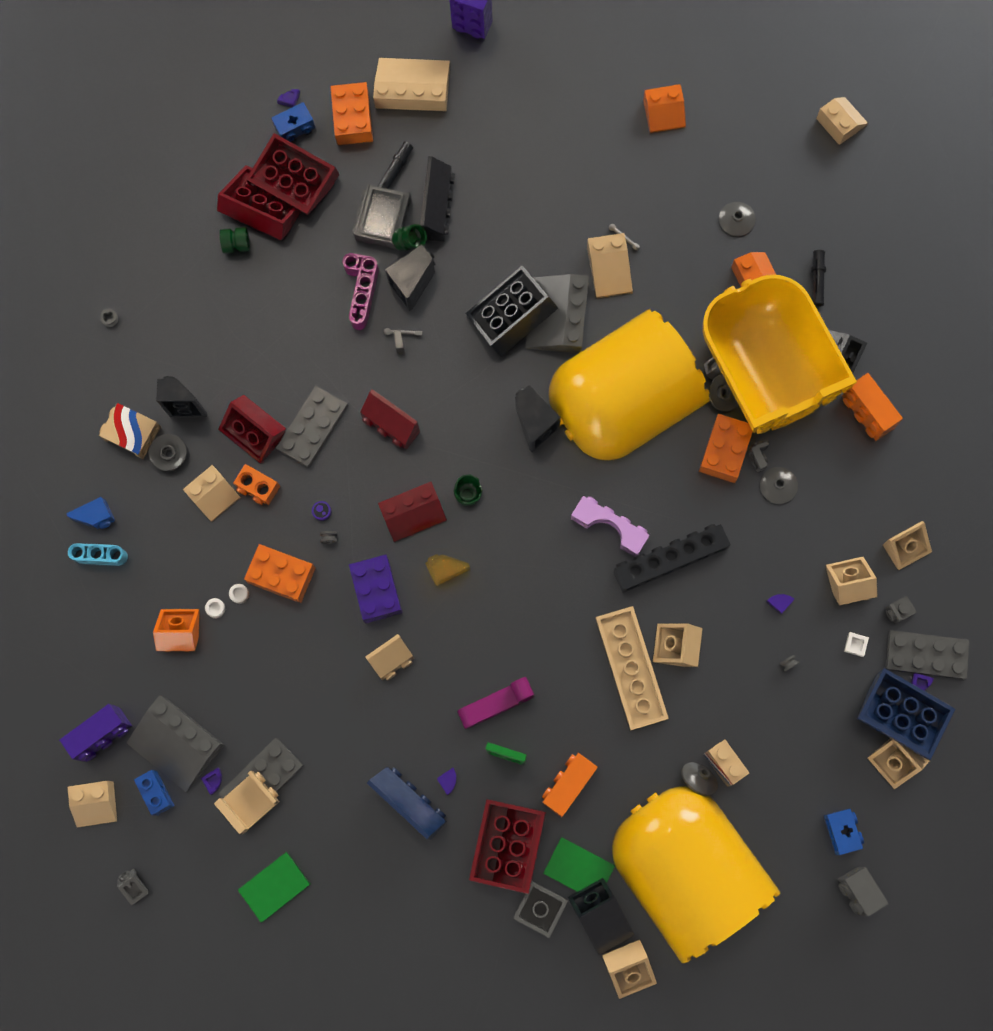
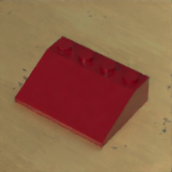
M274 133L246 180L308 215L331 190L340 174L333 165Z
M245 165L218 194L217 211L282 240L291 230L301 211L248 182L246 178L252 168Z
M486 799L469 880L529 894L546 812Z

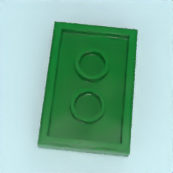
M487 742L485 749L489 755L525 765L527 760L526 754Z
M561 837L543 874L578 892L601 878H604L607 883L615 865Z
M286 852L239 888L238 891L262 923L311 884L288 852Z

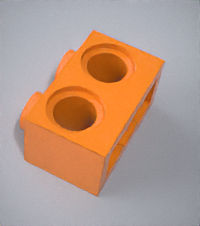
M247 464L243 466L233 482L237 487L236 491L244 496L249 494L253 496L252 500L260 505L265 503L268 506L281 487L277 481ZM247 478H252L250 485H244V481ZM264 487H268V492L264 495H261L260 490Z

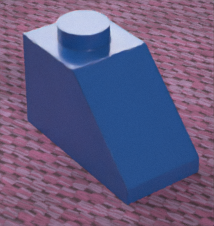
M102 497L66 513L71 520L96 529L107 528L115 521L107 501Z

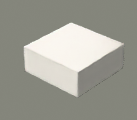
M849 632L844 652L864 657L869 637Z

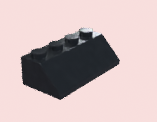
M428 156L420 225L426 231L427 240L445 241V235L449 234L447 218L451 217L449 201L453 200L451 184L455 183V173H452L450 165L432 156Z

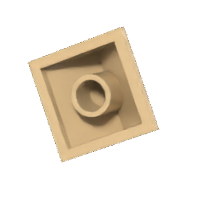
M923 521L890 538L883 544L898 570L932 552Z

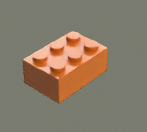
M367 82L331 86L334 132L337 145L373 142Z
M867 373L856 380L857 383L845 392L842 397L844 404L853 410L856 420L865 426L868 436L877 441L894 430L903 417L870 374Z
M718 414L699 472L735 483L753 432L749 423Z
M259 544L244 580L248 584L301 603L316 568L309 562Z
M579 752L576 756L571 755L565 764L568 768L565 772L560 771L555 777V786L552 789L548 787L542 795L544 799L542 804L561 818L598 768Z

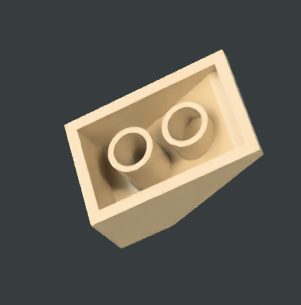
M625 233L588 238L587 250L596 298L633 293Z

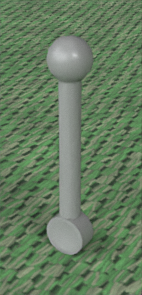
M615 224L609 225L611 231H615L617 234L622 233L616 228ZM625 236L626 241L632 245L633 249L638 250L640 248L637 243H634Z
M385 328L384 334H394L393 332L396 330H390L389 328ZM401 330V334L422 335V331Z

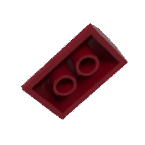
M371 389L360 411L363 418L362 421L370 427L372 425L375 426L377 432L383 437L389 436L393 439L392 443L397 447L408 449L420 433L418 422Z
M242 395L230 402L218 430L261 464L280 443L286 428L248 397Z
M431 481L378 503L394 542L447 521Z

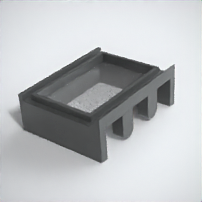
M367 184L366 190L362 192L361 200L363 203L362 206L358 207V221L353 225L352 234H354L358 242L396 249L392 242V236L396 229L403 227L404 218H407L408 203L411 204L412 201L410 192L404 193Z

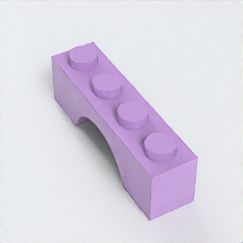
M583 496L573 511L571 520L587 529L597 523L611 525L620 535V549L634 557L639 555L650 536L647 534L648 531L641 526L635 527L630 524L631 521L624 516L618 517L611 508L607 506L601 507L594 498Z

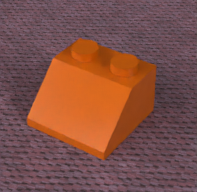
M681 84L645 90L643 102L650 133L686 127Z
M750 252L734 259L731 267L740 286L747 279L754 280L766 275H776L765 252Z
M161 609L153 630L156 651H195L199 638V609Z

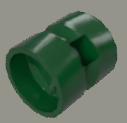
M419 224L398 228L392 236L395 248L402 252L414 250L420 245L424 246L427 240L426 231Z
M247 227L235 228V231H232V229L220 230V244L223 253H232L235 249L239 252L250 251Z

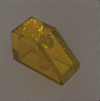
M435 554L425 562L435 586L471 570L467 562L443 554L440 556Z

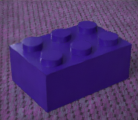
M449 0L452 28L458 32L471 34L475 38L485 39L493 22L492 0Z
M386 554L349 564L362 619L365 624L403 613Z
M107 704L59 739V741L73 760L88 762L96 757V752L100 749L104 750L110 747L115 738L125 736L132 725L120 707Z

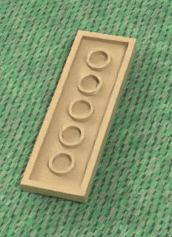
M633 606L596 617L595 619L630 731L668 720L667 711Z

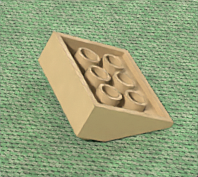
M379 58L373 95L375 108L447 111L450 61Z

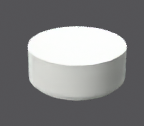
M235 584L229 590V597L233 602L242 604L248 600L249 590L243 584Z
M210 599L205 605L207 615L212 618H220L225 613V604L220 599Z

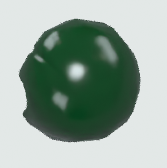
M468 474L457 479L453 491L459 503L469 506L474 505L480 500L483 489L479 479Z

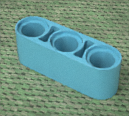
M76 543L68 548L69 558L79 564L119 566L125 564L128 559L127 552L117 545ZM82 550V555L76 558V552ZM101 550V556L95 559V553ZM120 551V557L114 560V554Z

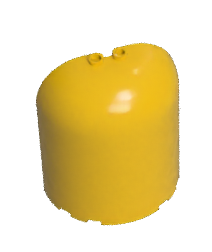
M766 275L754 280L747 279L741 283V288L735 289L734 286H731L709 304L703 319L705 342L753 433L762 434L770 428L773 431L813 413L814 410L820 407V404L826 406L834 401L842 392H847L857 383L811 297L793 279L781 275Z
M650 309L563 363L554 373L549 386L550 405L561 417L560 425L564 424L567 428L565 434L570 441L573 440L585 454L600 460H615L630 454L707 404L710 399L709 390L705 389L704 385L706 382L705 377L700 369H696V359L687 344L668 321L663 322L661 314L656 311L651 312Z
M681 786L668 789L660 795L654 793L646 799L648 801L646 805L642 807L639 804L630 811L632 815L621 823L615 833L612 843V856L617 871L681 963H687L691 960L692 956L697 958L709 950L708 946L710 944L717 946L759 915L758 909H765L775 901L773 896H779L780 891L714 799L710 796L697 794L689 787Z

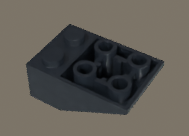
M829 330L853 374L867 342L849 334Z

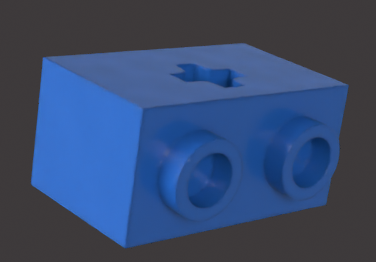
M304 102L271 118L279 136L289 142L302 134L310 133L316 128Z
M150 770L134 779L151 815L158 816L175 806L158 771Z
M845 809L824 815L836 855L863 849L864 839L861 832L857 830L856 824H858L855 812H852L851 809ZM844 828L849 829V832L846 834L841 833Z

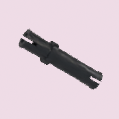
M403 142L398 153L394 154L391 165L377 187L383 188L384 186L386 189L390 188L401 167L407 163L406 159L414 148L411 144L408 146V142Z
M814 250L813 266L811 267V272L813 273L812 301L815 307L824 306L825 251Z

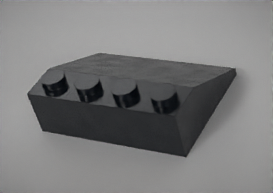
M521 265L467 311L466 315L490 346L502 357L554 313L558 307L524 266Z

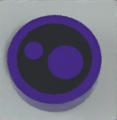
M318 501L313 505L312 514L315 519L325 521L331 516V507L327 502Z

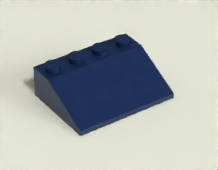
M883 668L876 675L868 690L857 719L930 761L955 708Z
M386 767L367 782L372 789L426 839L431 840L447 822L444 819L446 815L438 807L434 810L429 805L431 801L424 794L419 796L415 792L417 788L410 781L405 783L400 778L402 774L396 768L390 769Z

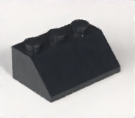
M165 376L163 379H157L156 401L169 417H207V412L196 397L177 378Z

